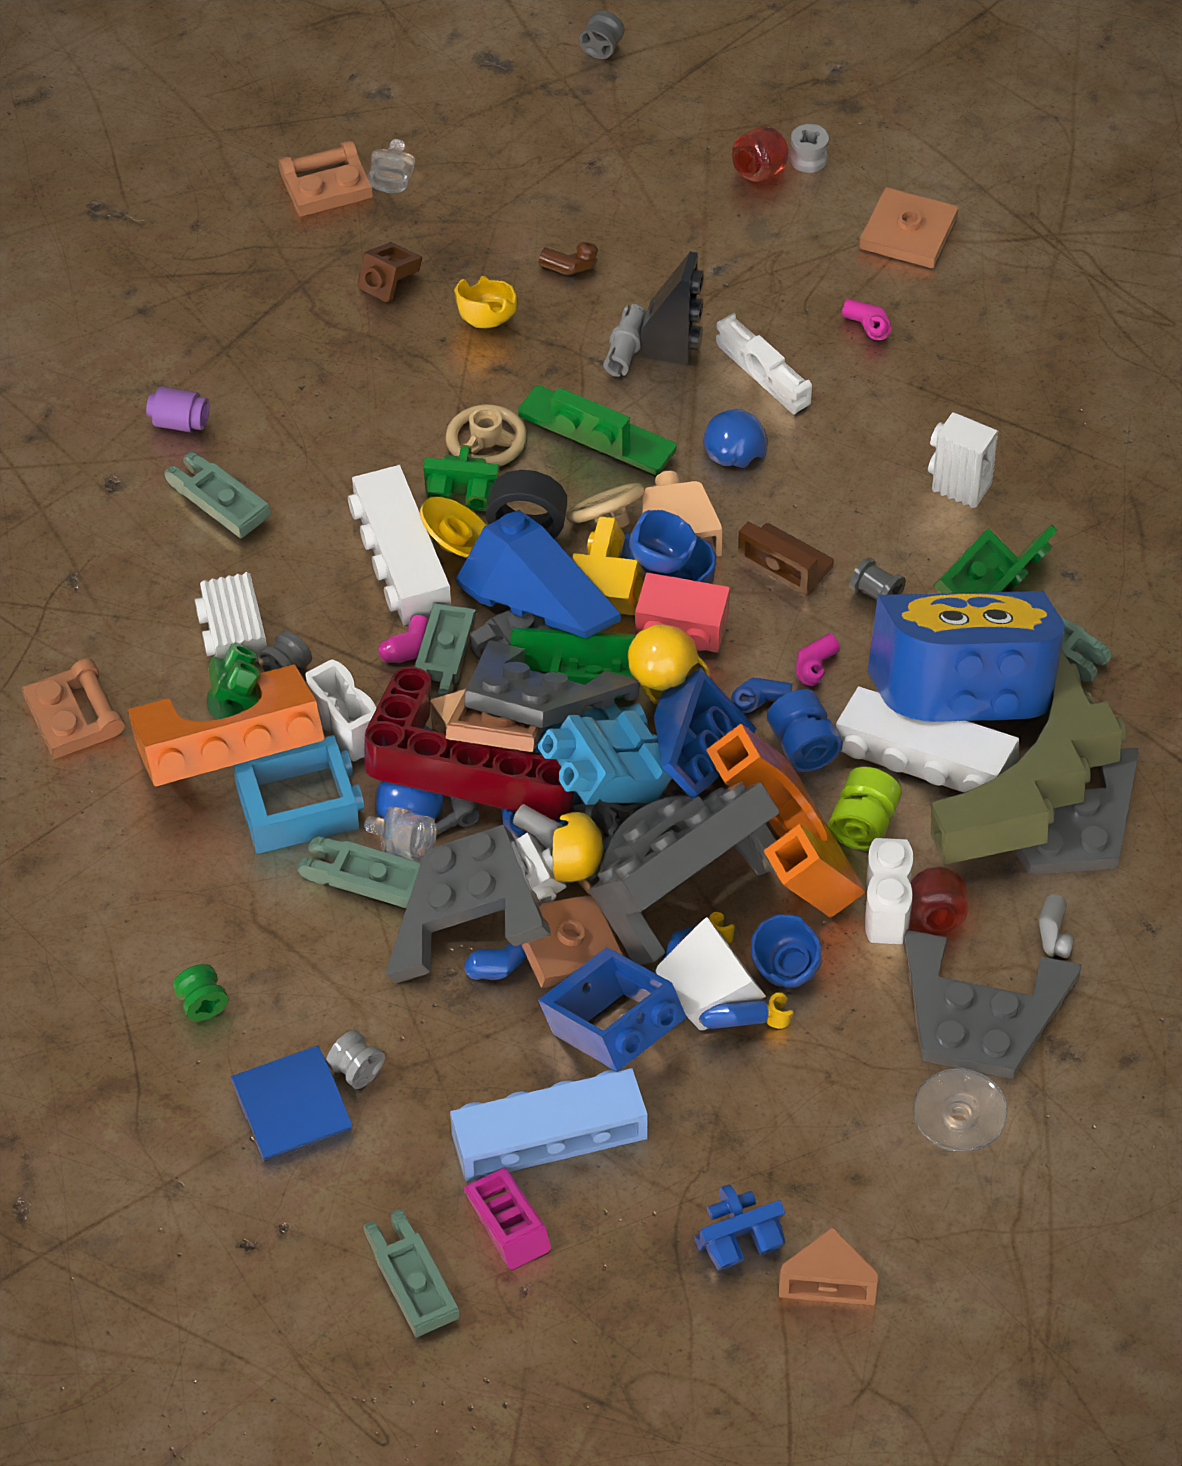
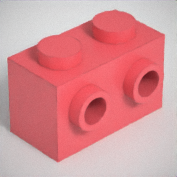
M646 572L635 611V635L643 629L656 624L674 626L683 629L695 641L697 651L706 650L719 653L729 615L730 587Z

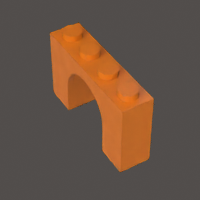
M293 664L260 673L256 683L259 701L248 710L227 718L211 721L186 720L177 714L170 698L127 709L137 750L154 787L325 740L316 699L296 665Z
M739 724L706 749L725 784L731 787L738 782H742L744 787L761 782L780 811L779 814L768 821L780 839L763 851L785 887L830 918L866 893L862 883L789 759L743 724Z

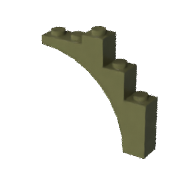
M1062 648L1049 720L1036 743L1016 764L993 780L965 793L931 802V836L944 865L1047 843L1048 824L1054 822L1053 808L1084 802L1085 783L1090 782L1089 768L1120 762L1121 743L1126 742V730L1122 718L1115 717L1107 701L1094 703L1090 692L1083 691L1078 668L1075 663H1069Z

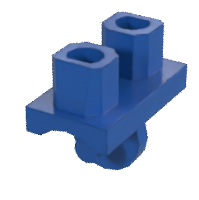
M728 1184L719 1188L721 1202L707 1207L711 1220L725 1215L727 1219L700 1229V1234L694 1237L698 1250L707 1249L711 1260L717 1270L720 1271L744 1260L736 1237L751 1233L759 1255L781 1248L785 1244V1238L780 1219L784 1216L785 1210L781 1200L743 1213L742 1209L756 1204L753 1192L749 1191L737 1196L734 1188Z

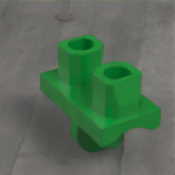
M462 445L459 456L445 455L444 459L425 457L423 472L428 498L444 497L451 499L452 494L466 495V507L471 510L486 511L490 487L495 479L499 477V465L488 464L486 459L472 458V448L470 445Z
M232 643L224 660L213 656L208 666L212 688L207 693L206 702L209 712L217 719L239 714L243 707L245 710H248L258 702L255 685L260 677L259 669L253 665L257 658L255 651Z

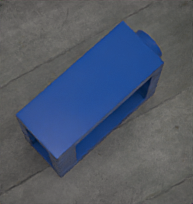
M608 947L538 999L553 1035L616 1072L687 1018L672 982ZM587 983V988L582 991L583 985ZM623 994L639 1002L605 1030H601L588 1022Z

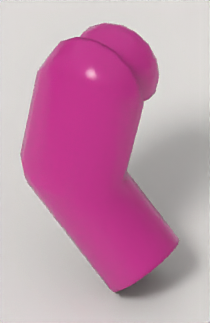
M415 615L410 619L406 633L389 637L388 640L382 641L378 647V654L381 660L385 663H401L416 659L429 619L425 616Z
M828 633L798 651L795 674L801 683L807 686H814L823 678L825 674L823 661L840 651L839 642L833 634Z

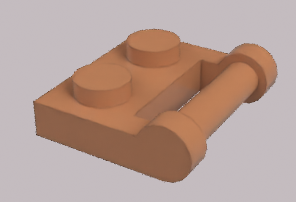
M353 140L342 142L340 147L295 159H291L290 156L278 159L282 179L299 217L373 198L372 186L360 162ZM345 162V165L297 177V174Z
M82 659L76 662L70 670L22 687L26 703L53 759L116 737L125 729V723L120 713L113 710L98 680L99 670L92 659ZM81 687L84 688L98 717L97 722L87 724L74 698L73 690Z

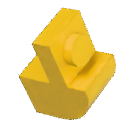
M599 517L596 530L592 531L588 538L587 549L589 555L574 553L573 561L620 614L635 615L646 573L636 560L620 558L625 534L615 518Z

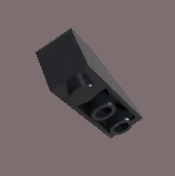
M690 251L650 301L641 329V358L688 365L692 350L699 351L703 327L697 326V323L701 320L704 301L697 298V295H700L702 290L704 271L698 270L697 252Z

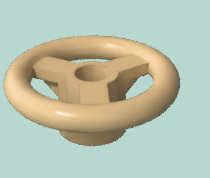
M491 404L477 405L463 410L451 420L446 431V443L449 451L453 456H459L461 445L458 441V433L462 426L469 421L471 438L464 445L471 446L472 458L486 459V463L498 464L499 467L517 458L523 451L527 441L526 427L521 418L505 407ZM502 420L512 426L515 434H509L502 428ZM494 445L510 447L506 451L494 456L474 455L483 447L487 448Z
M631 483L604 491L570 508L566 518L571 523L595 519L596 526L599 517L615 518L620 528L631 522L626 511L627 505L638 500L644 494V487L640 483Z

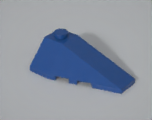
M520 510L505 514L499 520L483 528L456 577L457 586L482 604L492 607L498 602L510 606L512 614L523 617L525 614L531 613L545 618L546 625L583 638H588L621 621L619 611L543 526Z
M702 668L688 675L684 683L663 691L654 714L662 767L691 799L700 794L720 775L706 749L739 724H743L754 734L756 731V727Z

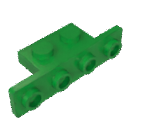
M536 385L518 407L519 417L654 475L661 473L677 451V444L630 424V417L560 387L553 391L541 385Z
M1051 524L1016 556L988 528L980 534L933 586L940 593L1001 592L1006 586L1012 590L1029 573L1024 566L1030 560L1036 564L1050 551L1053 546L1048 540L1058 530Z
M516 627L511 630L510 645L525 649L524 663L530 667L529 670L562 673L568 676V681L586 685L605 671L634 678L629 669L628 650L637 635L596 633L588 638H583L563 630ZM625 695L614 697V699L623 698Z

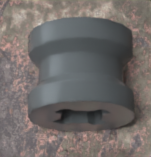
M597 11L591 16L588 26L583 29L579 36L580 46L588 55L594 58H609L614 52L616 44L624 35V25L613 13Z
M282 631L275 638V644L272 647L266 646L258 653V661L265 672L293 664L296 665L297 669H304L312 662V654L307 645L296 634L290 631Z

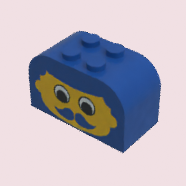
M1044 591L878 595L867 672L885 704L893 711L912 719L944 722L1034 718L1045 714L1052 705L1065 624Z

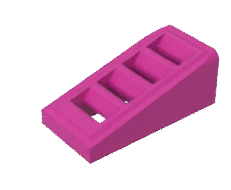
M506 1167L463 1187L468 1200L509 1269L513 1270L550 1251L551 1245L546 1226ZM504 1190L507 1191L506 1194L487 1203L484 1202L485 1199ZM515 1205L514 1207H512V1208H510V1209H508V1210H506V1211H504V1212H502V1213H500V1214L494 1216L495 1214H497V1213H499V1212H501V1211H503V1210H505V1209H507V1208H509V1207ZM521 1221H524V1222H522V1223H520V1224H518V1225H516V1226H514V1227H512V1228H510V1229H508V1230H506V1231H503V1230H505V1229H507V1228H509V1227H511V1226H513V1225H515V1224H517V1223H519V1222H521Z

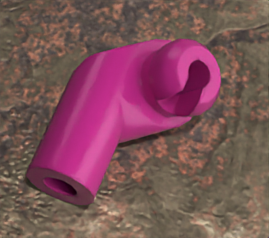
M849 298L846 299L842 317L861 322L867 335L873 340H882L889 335L891 323L882 307Z

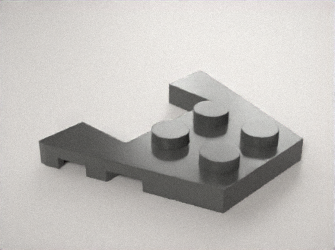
M490 640L465 690L464 707L539 728H545L565 721L568 715L582 716L583 707L586 706L600 709L613 706L614 697L625 695L627 700L636 699L639 697L640 683L634 678L608 671L603 672L586 685L568 681V676L562 673L549 672L542 674L529 670L530 667L524 663L525 649Z
M1138 748L1121 749L1120 762L1098 766L1103 788L1085 789L1084 802L1053 808L1054 822L1048 824L1047 843L1014 850L1029 875L1118 868L1138 760Z
M504 825L425 850L386 969V975L393 982L399 983L431 973L432 932L504 909L505 938L514 947L551 935L549 924L543 918L539 909L541 904L537 894L531 889L526 875L528 872L514 837Z
M906 930L904 947L909 964V979L914 997V1012L922 1061L1014 1079L1041 1038L1042 1031L1052 1016H1055L1063 1005V1000L1067 993L1079 981L1081 964L1041 957L1033 995H1027L939 977L947 938Z

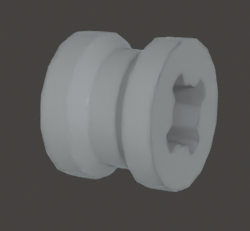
M815 124L800 125L791 133L792 149L790 150V163L795 169L804 173H814L826 166L828 162L827 147L829 145V134L827 131Z
M351 1030L335 1042L327 1055L326 1062L328 1067L335 1073L342 1072L345 1074L346 1082L354 1089H361L377 1076L384 1064L385 1054L376 1046H367L365 1044V1037L357 1030Z

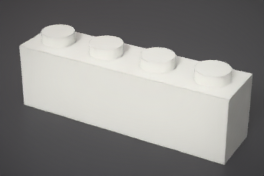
M400 465L352 477L354 494L348 496L349 508L353 519H361L363 525L360 526V534L365 549H373L375 556H372V563L377 579H385L387 586L384 587V593L390 611L397 610L402 624L405 626L409 625L410 619L415 615L425 616L429 619L434 603L451 605L450 585L429 534L422 523L419 510Z
M859 686L836 722V730L842 740L840 752L846 753L855 759H864L885 766L894 772H903L925 779L933 785H943L964 793L993 780L1020 760L1019 738L968 721L930 722L912 719L890 709L883 701L880 693Z

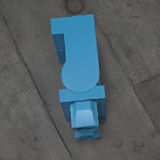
M622 711L617 720L595 721L592 717L588 716L580 718L579 715H568L560 729H548L538 744V749L545 759H556L561 766L559 781L565 791H577L585 805L596 804L599 799L607 803H652L657 801L672 779L662 767L658 743H652L654 737L636 711Z

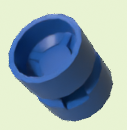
M809 689L795 690L777 699L767 712V721L776 738L781 743L784 754L789 759L793 768L799 772H811L826 766L838 756L842 749V740L830 719H827L828 714L819 697L814 691Z

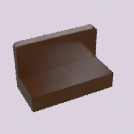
M748 521L739 530L738 559L805 596L833 568L834 559L770 523H765L760 528Z

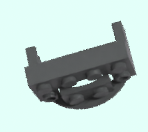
M738 782L726 790L723 787L719 788L703 799L699 796L692 799L689 796H675L657 800L635 811L616 830L608 843L603 856L601 870L597 874L600 881L588 890L618 935L632 961L639 965L656 961L666 953L641 914V911L734 846L758 876L770 871L773 874L776 873L763 850L776 842L765 823L779 814L780 811L761 782L744 787L742 782ZM680 821H685L688 826L677 835H675L673 830L661 835L669 827ZM651 847L653 851L647 855Z

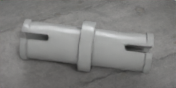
M632 304L631 308L627 305L623 309L619 326L614 328L610 335L611 347L603 366L613 376L619 377L621 373L623 376L627 374L633 354L641 347V329L647 311L640 305Z

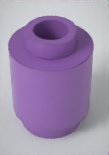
M160 386L156 393L149 395L146 413L147 417L152 418L153 426L193 433L195 429L204 430L206 427L210 404L209 399L201 397L198 392Z

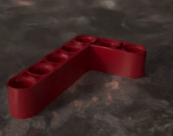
M406 667L394 673L365 731L364 769L371 778L512 811H517L524 804L550 819H560L561 815L573 811L574 791L566 792L559 781L561 766L556 759H545L541 755L514 749L446 739V734L425 730L424 727L430 716L431 677L429 673L418 667Z

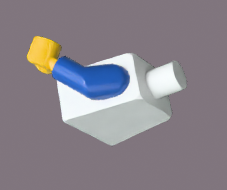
M718 911L713 912L709 919L706 917L696 925L673 933L665 950L666 953L663 955L661 963L655 971L657 975L673 983L686 1016L699 1030L765 1022L773 1028L782 1029L790 1024L794 1011H779V1009L785 1007L788 998L785 994L777 992L770 997L768 1004L762 1000L766 997L729 946L734 938L735 925L730 924L723 927L724 915Z

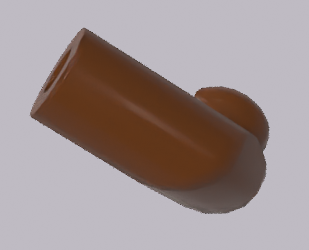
M582 242L577 245V253L567 255L545 247L541 251L538 263L541 267L564 275H572L592 269L598 261L596 258L598 248L593 243Z

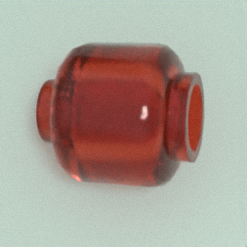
M769 126L756 127L735 141L732 147L733 164L737 172L745 179L753 182L764 181L785 168L789 160L787 142L775 128Z
M944 867L927 868L919 872L911 880V918L920 929L930 933H947L958 928L966 920L969 910L966 885L963 878L957 872Z

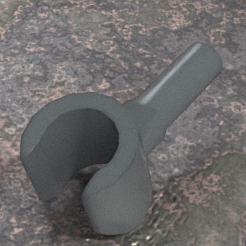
M454 797L452 799L454 812L422 831L426 840L432 839L457 824L462 827L475 825L480 817L476 802Z

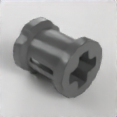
M869 557L857 566L849 584L851 591L855 593L863 592L877 600L878 595L902 594L906 579L899 574L893 576L876 566V561Z

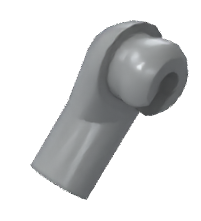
M524 804L517 810L513 819L514 825L534 835L546 849L549 847L553 849L554 831L565 827Z
M1056 894L1049 895L1046 898L1039 917L1043 950L1052 958H1054V955L1068 958L1072 952L1074 938L1071 934L1060 933L1067 902L1062 896Z

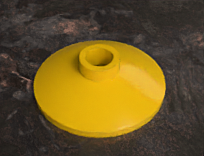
M428 498L420 508L422 523L429 534L435 539L437 545L446 552L455 553L464 558L469 556L483 528L487 526L472 510L448 498Z

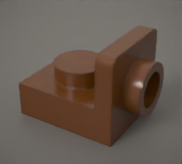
M393 242L364 252L357 286L359 289L388 302L394 297L397 280L419 272L423 257Z

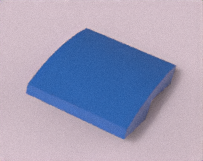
M319 1045L231 1076V1081L246 1121L249 1122L263 1161L352 1129L348 1113Z

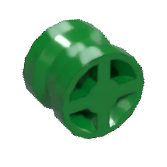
M199 964L189 967L181 972L173 982V991L180 1000H184L183 1009L187 1018L191 1021L199 1022L213 1018L222 1012L228 1004V995L221 985H217L218 976L211 965Z

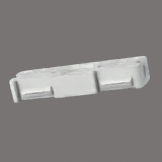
M735 313L717 322L716 329L720 334L716 335V343L719 348L792 414H796L811 405L812 384L810 380L805 381L785 363V358L760 335L755 336L736 319Z

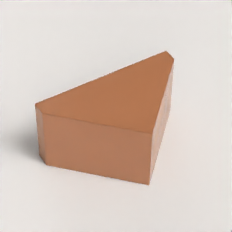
M832 1227L781 1265L779 1297L875 1305L878 1273Z

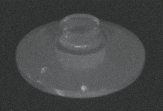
M963 1068L946 1069L931 1075L917 1090L913 1103V1115L920 1132L933 1144L955 1152H970L990 1145L1002 1133L1008 1114L1005 1096L998 1085L982 1073ZM954 1115H962L967 1120L960 1121L955 1120L952 1117Z

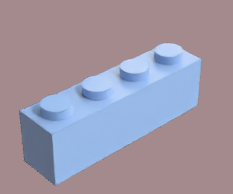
M633 1068L618 1072L607 1070L596 1077L575 1082L561 1081L550 1088L529 1093L525 1091L515 1092L504 1099L487 1103L473 1102L464 1105L460 1109L450 1111L452 1137L465 1182L479 1180L504 1167L509 1172L647 1139L648 1115Z

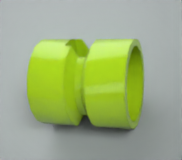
M859 767L850 771L840 794L841 799L837 801L828 822V827L834 838L841 844L854 850L869 851L875 838H884L890 819L893 817L902 795L901 786L892 776L876 768Z

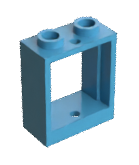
M335 735L324 737L325 740L233 765L236 788L256 854L308 842L314 836L328 837L359 829L358 811L364 809L362 793L359 784H350L348 776L353 775L350 756L347 750H339ZM328 768L331 769L340 798L267 816L259 790L260 785Z

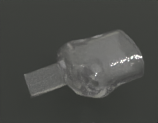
M394 139L390 142L389 149L373 150L368 179L370 185L375 189L387 193H399L408 186V181L414 169L415 157L412 154L403 152L405 148L403 141Z
M391 806L388 808L384 819L369 816L364 823V828L367 832L381 836L382 852L415 862H422L425 850L435 846L437 832L435 821L408 808Z

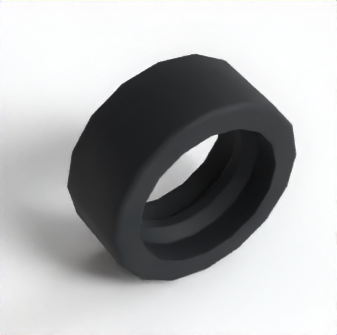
M522 469L506 472L495 479L490 487L486 507V521L488 524L499 520L505 514L515 512L506 503L527 501L543 507L548 512L538 515H526L543 526L553 539L558 537L564 527L567 511V494L560 483L551 476L538 471Z

